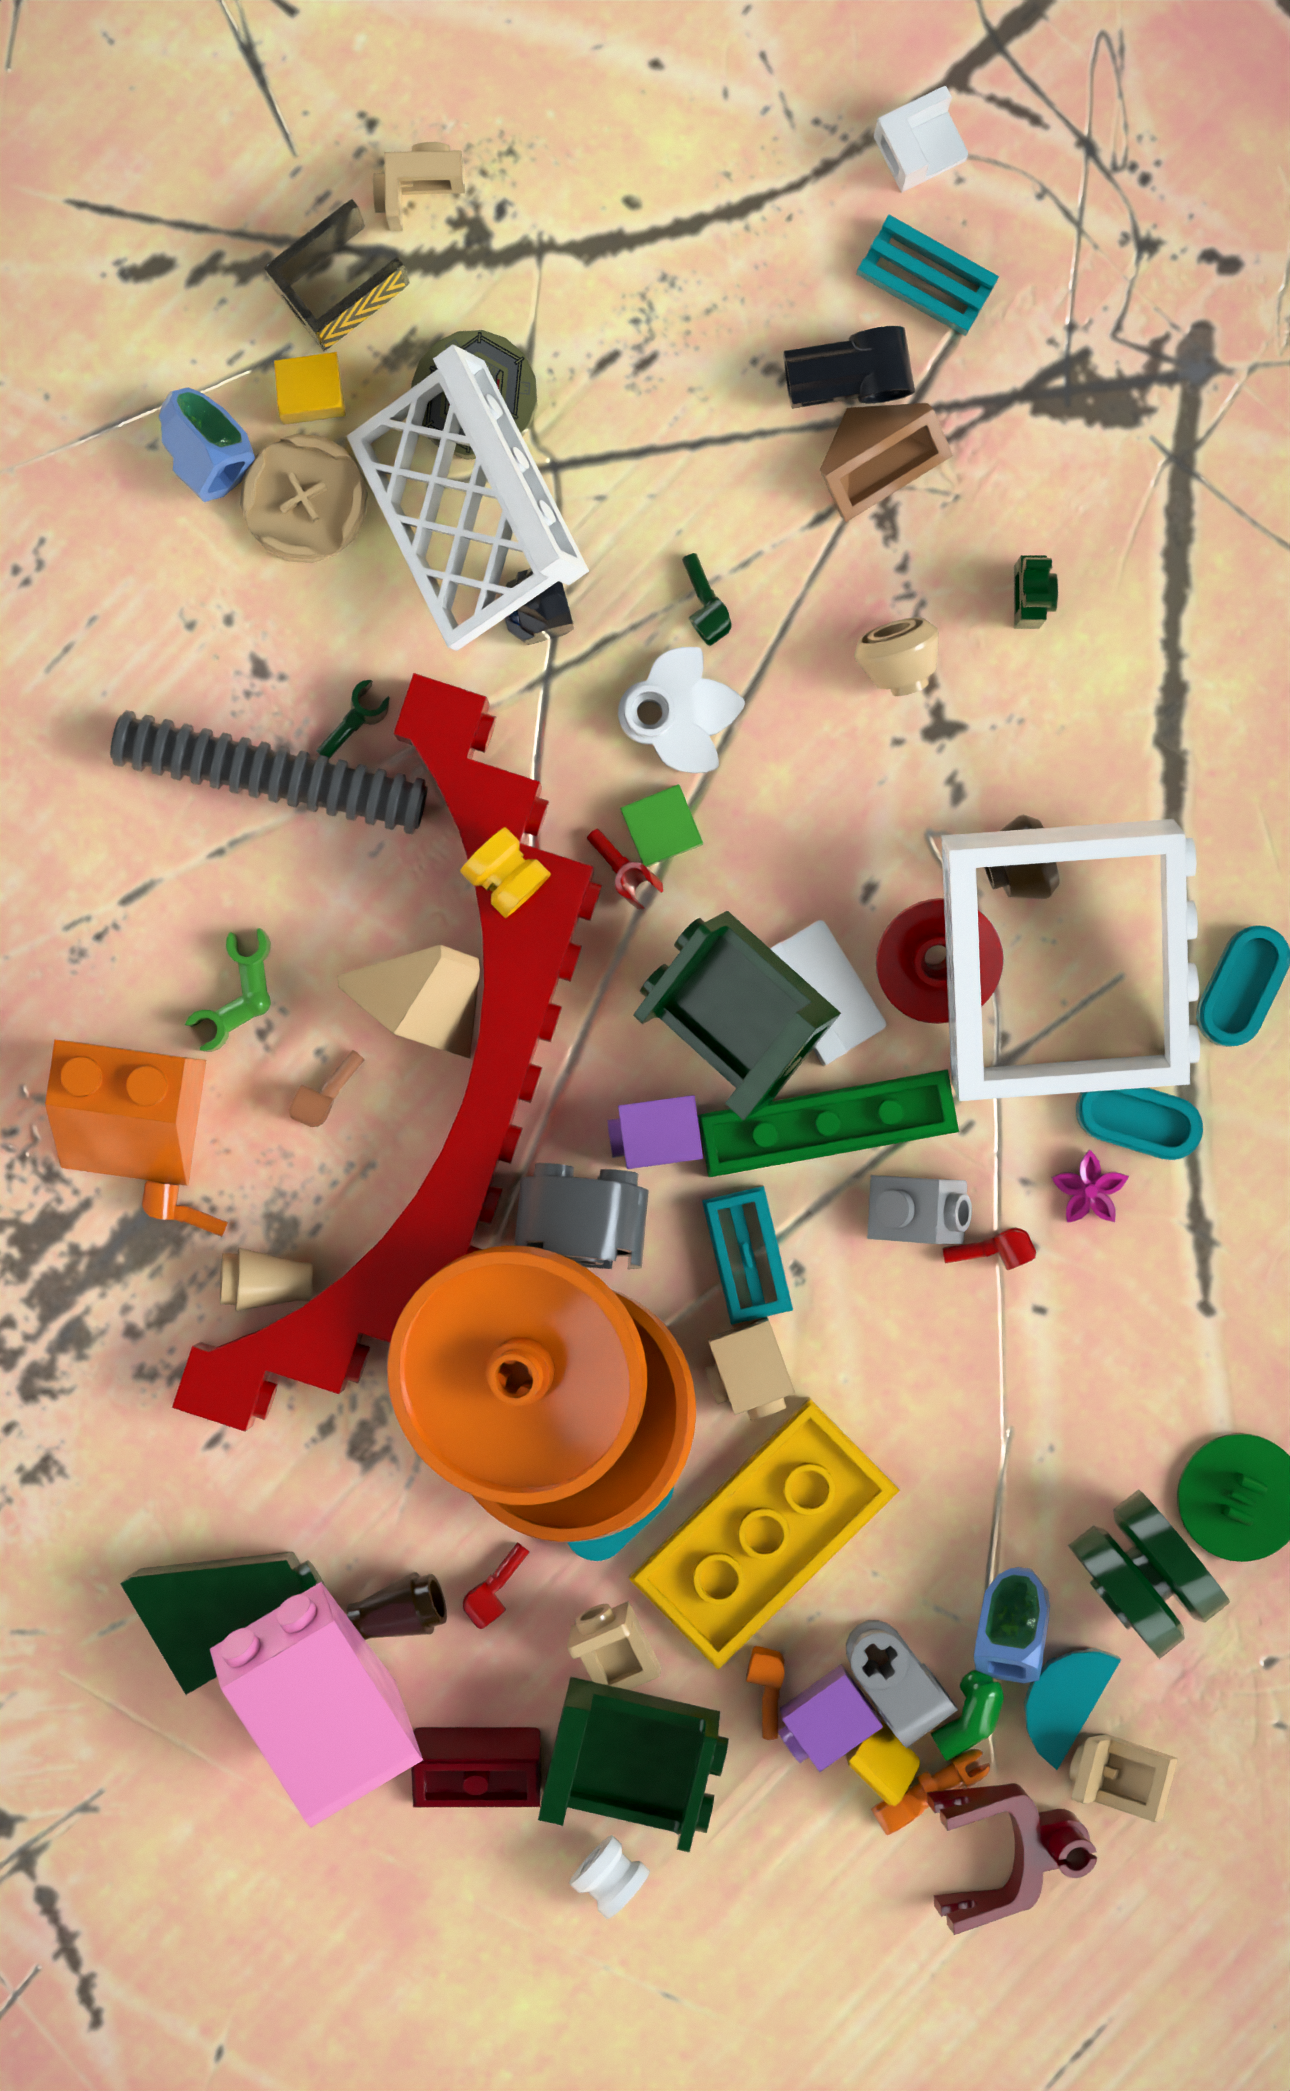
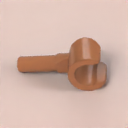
M352 1050L325 1082L320 1093L301 1085L289 1108L290 1117L309 1127L322 1125L330 1113L334 1099L340 1093L339 1090L363 1063L364 1058Z

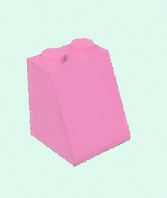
M322 1582L302 1594L288 1598L277 1609L247 1627L233 1631L222 1642L210 1648L222 1692L310 1828L423 1760L395 1679Z

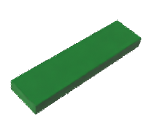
M948 1069L772 1101L745 1120L740 1118L732 1109L697 1115L708 1178L959 1132Z

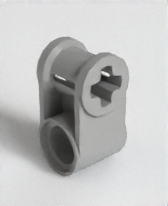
M868 1620L857 1625L851 1631L846 1642V1656L851 1664V1669L856 1679L873 1700L872 1702L879 1714L906 1748L958 1710L937 1678L924 1663H920L899 1633L890 1624L880 1620ZM873 1643L880 1650L885 1649L889 1658L881 1666L873 1659L868 1660L865 1649Z

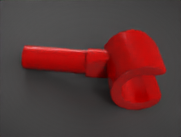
M599 829L593 830L587 836V840L612 867V871L616 874L615 888L617 892L635 908L645 909L635 898L636 888L642 882L649 881L659 892H663V884L653 872L642 863L630 862L626 857H623Z
M1017 1227L1010 1228L993 1238L984 1239L982 1242L943 1248L945 1264L988 1257L999 1253L1006 1270H1011L1035 1259L1036 1250L1029 1234Z
M518 1542L495 1572L464 1596L463 1610L479 1629L488 1626L506 1610L495 1595V1592L505 1585L530 1553Z

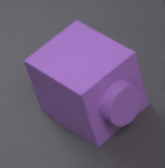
M695 1095L618 1105L620 1118L607 1120L612 1158L625 1156L627 1169L703 1159Z
M840 1664L780 1707L782 1720L786 1726L780 1729L778 1733L799 1763H802L809 1757L818 1771L821 1772L883 1726L877 1712L845 1667Z

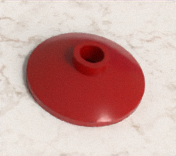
M944 898L921 901L899 913L885 929L876 953L878 981L891 1004L912 1019L933 1024L949 1023L946 957L939 964L933 965L925 962L926 952L931 947L939 945L946 948ZM978 910L982 1007L997 988L1002 975L1004 956L1001 940L996 929L989 919Z

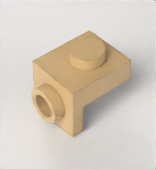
M439 142L415 144L412 146V152H384L385 173H374L375 213H386L390 231H403L402 195L465 193V167L461 150L450 151L449 145Z
M629 1601L613 1608L609 1604L594 1606L580 1614L575 1619V1624L571 1625L567 1649L572 1659L581 1658L592 1682L630 1690L660 1677L661 1665Z
M1108 1734L1088 1737L1085 1745L1081 1744L1077 1748L1070 1765L1069 1779L1075 1783L1072 1800L1083 1804L1097 1802L1152 1822L1162 1821L1178 1758Z

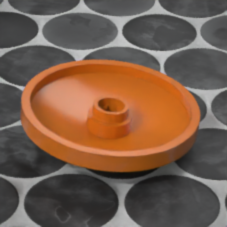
M510 1245L490 1247L459 1257L444 1266L430 1277L406 1304L392 1334L388 1353L387 1374L392 1406L399 1425L413 1449L434 1472L450 1484L478 1498L508 1505L545 1504L569 1497L589 1487L614 1465L629 1445L641 1420L646 1401L647 1365L640 1335L624 1304L590 1270L572 1259L541 1248Z
M615 1290L612 1291L624 1304L633 1319L645 1353L647 1393L641 1420L629 1445L614 1465L601 1478L574 1495L558 1501L536 1505H508L472 1495L499 1522L527 1536L548 1541L575 1542L600 1539L627 1529L647 1516L668 1495L677 1482L689 1456L695 1433L696 1398L692 1376L685 1356L674 1336L655 1314L638 1301Z

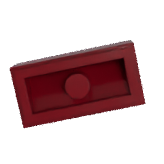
M420 1727L413 1731L423 1758L421 1762L411 1767L413 1808L540 1807L541 1738L539 1728Z

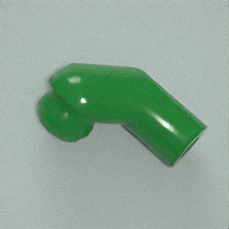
M977 1670L967 1673L960 1682V1689L966 1697L962 1715L930 1733L946 1762L985 1740L995 1731L1004 1700L1003 1690L1000 1683L993 1682L992 1677Z

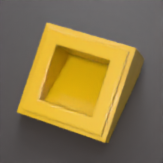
M337 352L274 360L279 417L283 425L346 416Z
M881 1720L883 1727L846 1753L845 1756L848 1765L889 1806L893 1805L895 1807L904 1797L917 1773L920 1759L909 1747L906 1748L892 1730Z

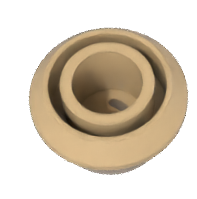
M920 617L894 621L864 634L858 641L854 657L877 688L890 689L893 696L909 695L928 686L927 677L937 669L939 632L937 627Z

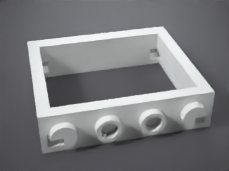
M1174 819L941 835L951 1083L958 1100L969 1101L1189 1085L1190 1063H1198L1200 1058L1198 1029L1195 1024L1189 1025V1002L1197 1001L1199 996L1198 972L1195 963H1188L1187 940L1196 939L1198 932L1196 906L1193 900L1187 901L1186 877L1195 876L1197 860L1193 838H1185V832ZM1160 855L1165 1054L984 1068L976 868Z

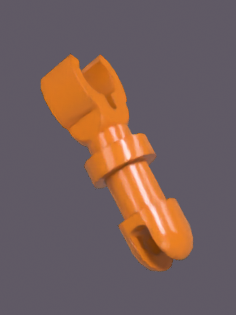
M970 1749L951 1759L952 1764L932 1776L928 1771L916 1777L919 1783L912 1788H908L902 1800L895 1807L893 1805L889 1806L884 1800L872 1807L871 1810L886 1835H890L903 1828L930 1807L927 1803V1792L955 1790L963 1786L969 1788L986 1777L990 1770L989 1763L978 1766L968 1773L965 1770V1767L977 1760L983 1752L979 1749Z

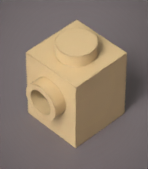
M768 1317L708 1337L716 1365L705 1368L717 1404L730 1400L734 1414L737 1415L747 1411L750 1420L760 1419L786 1408L783 1398L796 1393Z

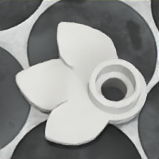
M679 647L663 653L655 660L648 679L628 688L618 706L619 722L628 737L641 744L653 745L665 765L677 771L688 773H706L718 768V754L710 736L728 727L738 717L745 705L744 699L727 685L701 678L704 660L700 647ZM653 702L661 708L662 717L657 723L648 725L640 721L637 711L643 703Z

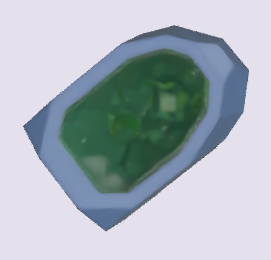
M189 387L171 391L162 404L159 419L161 421L162 443L173 457V471L203 502L222 498L242 482L248 467L255 459L248 435L223 407L205 394Z
M1023 1567L1010 1568L998 1574L985 1591L976 1637L974 1663L975 1670L992 1678L1023 1684L1038 1681L1040 1678L1049 1623L1050 1601L1048 1590L1032 1569Z

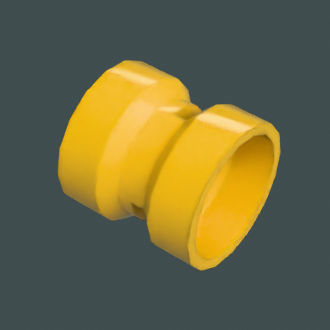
M506 827L498 831L480 847L460 870L473 886H483L487 891L490 889L493 892L491 894V904L504 918L510 916L527 901L551 875L537 859L525 861L522 858L524 855L519 851V840Z

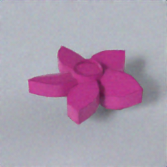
M1089 1149L1080 1162V1176L1072 1172H1063L1051 1177L1062 1192L1073 1195L1066 1206L1067 1223L1082 1219L1089 1213L1090 1207L1100 1218L1115 1222L1116 1209L1108 1195L1119 1191L1129 1176L1118 1172H1107L1100 1175L1101 1166L1099 1160Z

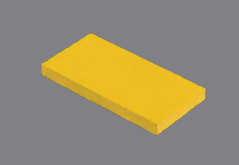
M809 1397L629 1575V1580L719 1670L900 1489Z

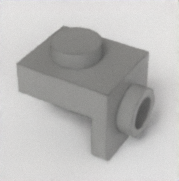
M871 1175L867 1239L928 1244H962L964 1242L965 1231L969 1227L972 1216V1205L967 1195V1182L965 1180Z

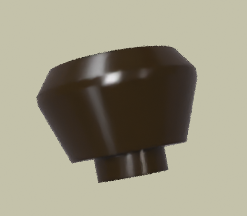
M1023 814L1015 818L1000 831L1044 827L1038 819ZM1056 862L984 867L991 887L993 889L1003 887L1008 897L1047 899L1059 886V873Z

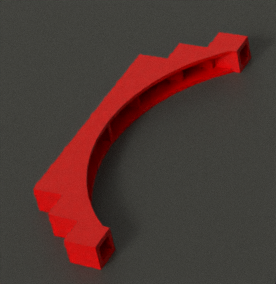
M413 673L393 733L398 741L416 748L437 782L459 830L467 860L493 835L506 827L519 840V851L524 855L522 858L525 861L537 859L551 873L542 886L507 918H504L491 904V894L493 892L490 889L487 891L483 886H475L483 937L484 990L480 1030L467 1089L442 1151L415 1197L383 1238L344 1276L301 1308L263 1329L218 1347L203 1342L193 1345L172 1406L174 1409L246 1432L253 1426L255 1418L266 1420L278 1387V1384L268 1381L271 1372L340 1394L345 1390L348 1380L359 1383L370 1352L369 1346L360 1344L363 1334L391 1343L397 1321L415 1292L447 1264L459 1257L482 1250L472 1246L479 1223L492 1224L503 1188L494 1186L492 1183L499 1162L512 1163L523 1128L512 1124L519 1101L532 1102L543 1067L532 1064L539 1040L551 1043L563 1006L552 1003L559 978L571 982L582 950V945L572 942L579 918L591 921L602 885L591 882L595 872L593 866L524 844L527 834L535 837L539 836L547 813L549 801L539 798L542 790L540 781L472 760L475 750L483 753L486 752L497 717L487 714L490 704L486 696Z

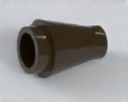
M413 1572L368 1598L349 1604L347 1607V1617L362 1637L367 1640L371 1638L432 1634L435 1626L446 1623L447 1609L441 1586L433 1574L420 1577L417 1572Z

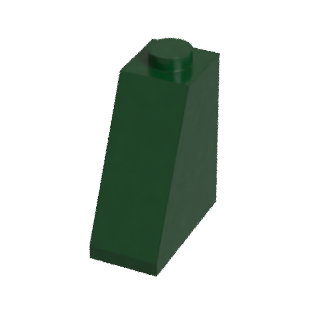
M294 1552L141 1568L120 1583L185 1695L217 1677L210 1648L222 1642L233 1631L245 1628L277 1609L288 1598L302 1594L320 1582L325 1586L313 1564L309 1560L300 1564Z

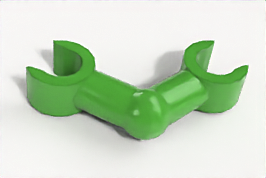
M261 928L257 929L259 948L255 954L249 957H244L239 952L238 939L234 933L230 932L226 939V949L229 956L238 962L242 996L215 1012L211 1010L194 1012L185 1023L186 1026L193 1027L205 1019H211L216 1024L217 1034L215 1038L201 1046V1051L212 1052L220 1049L226 1043L230 1031L254 1017L265 1014L270 1008L271 1000L267 992L263 961L267 959L270 953L271 942L269 936Z

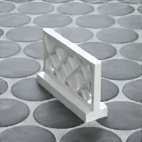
M452 344L433 358L438 368L435 372L346 437L447 647L458 651L556 582L560 581L570 585L588 573L589 570L485 361ZM444 391L450 407L443 431L423 427L422 422L428 402ZM461 427H462V429H463V431H464V433H465L466 436H464V435H459V432H460V428H461ZM390 429L403 431L394 467L380 464L371 446V443ZM419 435L440 440L431 475L410 470ZM456 443L471 446L476 456L469 484L447 479ZM385 474L391 475L390 482ZM407 479L428 483L419 519L405 516L400 506ZM486 480H488L492 489L485 487ZM444 487L467 492L457 528L435 523ZM482 496L497 499L502 508L495 537L473 532ZM410 526L417 527L415 535ZM433 531L455 536L445 572L431 569L425 558ZM513 533L518 542L511 541ZM470 540L493 545L483 581L461 576ZM508 549L523 552L533 571L531 576L513 588L499 586ZM436 579L443 580L441 588ZM458 584L480 589L474 615L458 626L451 611ZM496 593L502 595L495 600Z

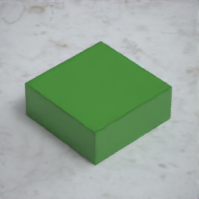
M679 784L620 808L641 862L646 867L703 845Z

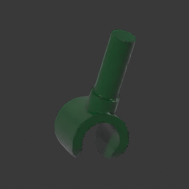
M692 553L685 556L682 561L697 598L703 607L689 617V621L706 645L711 646L730 632L732 623L727 607L716 597L714 590L711 589L698 555Z
M364 680L356 685L352 692L351 710L345 715L339 726L318 747L316 751L320 755L327 756L330 759L354 731L357 732L363 724H376L384 719L388 712L389 696L375 710L364 709L358 701L372 687V680Z

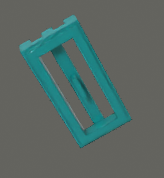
M891 215L887 216L878 236L875 237L856 273L859 277L964 336L968 334L999 278L996 274ZM891 238L978 286L977 292L889 244ZM881 257L967 305L968 308L964 314L956 311L877 266Z
M764 1186L702 1200L731 1325L792 1311L791 1298ZM755 1203L777 1301L765 1303L742 1204ZM725 1208H730L753 1305L742 1309L740 1308L717 1211Z

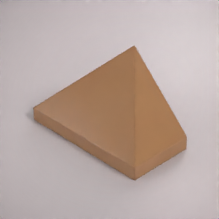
M928 403L847 408L822 463L820 473L840 516L845 522H848L949 459L953 454L935 411Z

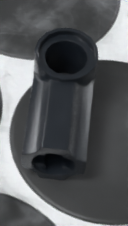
M901 326L867 329L851 335L849 341L787 350L783 354L786 384L792 409L857 398L860 403L865 404L883 403L908 397L915 392L906 331Z

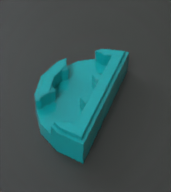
M1097 1648L1070 1651L1058 1658L1049 1659L1041 1668L1039 1680L1030 1682L1023 1702L1026 1730L1038 1754L1056 1770L1060 1767L1121 1661L1119 1656Z

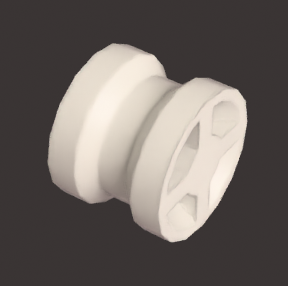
M611 1835L590 1853L576 1870L569 1884L578 1893L588 1892L597 1900L598 1911L606 1919H610L641 1888L650 1870L641 1861L631 1862L622 1853V1844Z

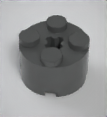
M536 1163L534 1176L521 1178L514 1246L535 1247L555 1252L574 1260L585 1268L612 1269L613 1261H616L617 1257H628L627 1269L642 1268L649 1190L638 1186V1173L626 1170L601 1169L597 1179L573 1177L574 1167Z

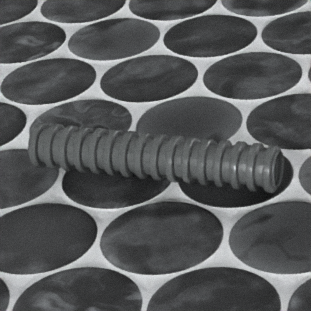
M126 710L118 718L111 742L110 755L113 764L118 767H123L126 762L132 763L134 770L140 772L145 767H151L152 774L162 776L165 771L171 772V778L181 781L184 775L190 776L191 783L200 785L203 780L210 781V787L219 790L223 784L228 785L229 791L235 794H239L242 789H246L252 798L258 799L261 793L268 795L270 802L278 803L280 798L287 799L289 806L295 808L302 802L306 803L307 810L316 812L319 807L326 808L327 815L335 817L338 811L345 812L346 819L355 821L357 816L365 817V823L373 826L377 820L384 821L386 829L394 830L396 825L404 826V832L407 834H413L415 829L419 828L427 798L428 787L425 786L426 781L422 778L417 777L414 783L406 781L405 774L397 773L395 778L387 777V771L378 768L376 773L373 774L368 773L366 765L358 764L356 769L348 768L347 761L338 760L337 764L334 765L330 764L329 758L323 755H319L317 760H312L309 753L302 750L297 756L291 755L290 749L281 746L278 751L271 750V745L267 742L262 741L256 747L252 746V741L249 738L242 737L239 742L232 741L231 734L224 732L217 738L213 737L211 729L203 728L200 733H196L192 725L183 724L181 729L175 728L174 722L168 719H164L161 724H157L153 716L144 715L142 720L136 719V714L129 710Z

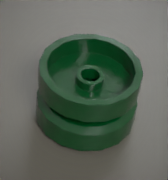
M1138 1489L1113 1509L1114 1521L1132 1544V1548L1124 1552L1105 1529L1096 1526L1089 1528L1068 1546L1092 1576L1093 1580L1089 1583L1127 1630L1133 1627L1152 1652L1160 1659L1185 1639L1184 1627L1165 1601L1173 1595L1193 1619L1201 1622H1207L1227 1606L1230 1600L1187 1543L1155 1505Z

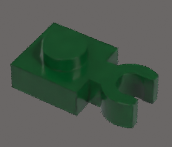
M1021 555L1014 565V629H1040L1047 620V612H1056L1058 579L1056 573H1050L1052 558H1047V555Z

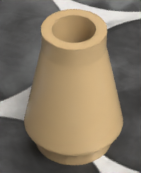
M238 1248V1254L222 1253L220 1304L235 1305L236 1311L292 1301H310L312 1294V1263L296 1262L243 1248Z

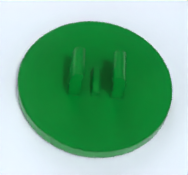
M1243 1433L1218 1437L1199 1448L1186 1463L1180 1476L1177 1490L1179 1514L1189 1535L1209 1553L1225 1560L1237 1562L1259 1560L1274 1554L1290 1541V1456L1281 1447L1265 1438Z

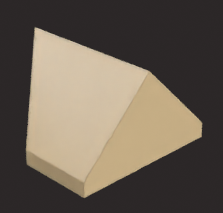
M437 945L337 975L338 988L394 1035L470 1059L480 973L479 958L443 945Z

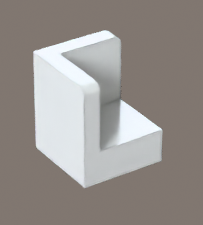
M947 86L936 89L879 117L877 120L874 139L901 193L964 163L968 157V150L948 112L952 96Z

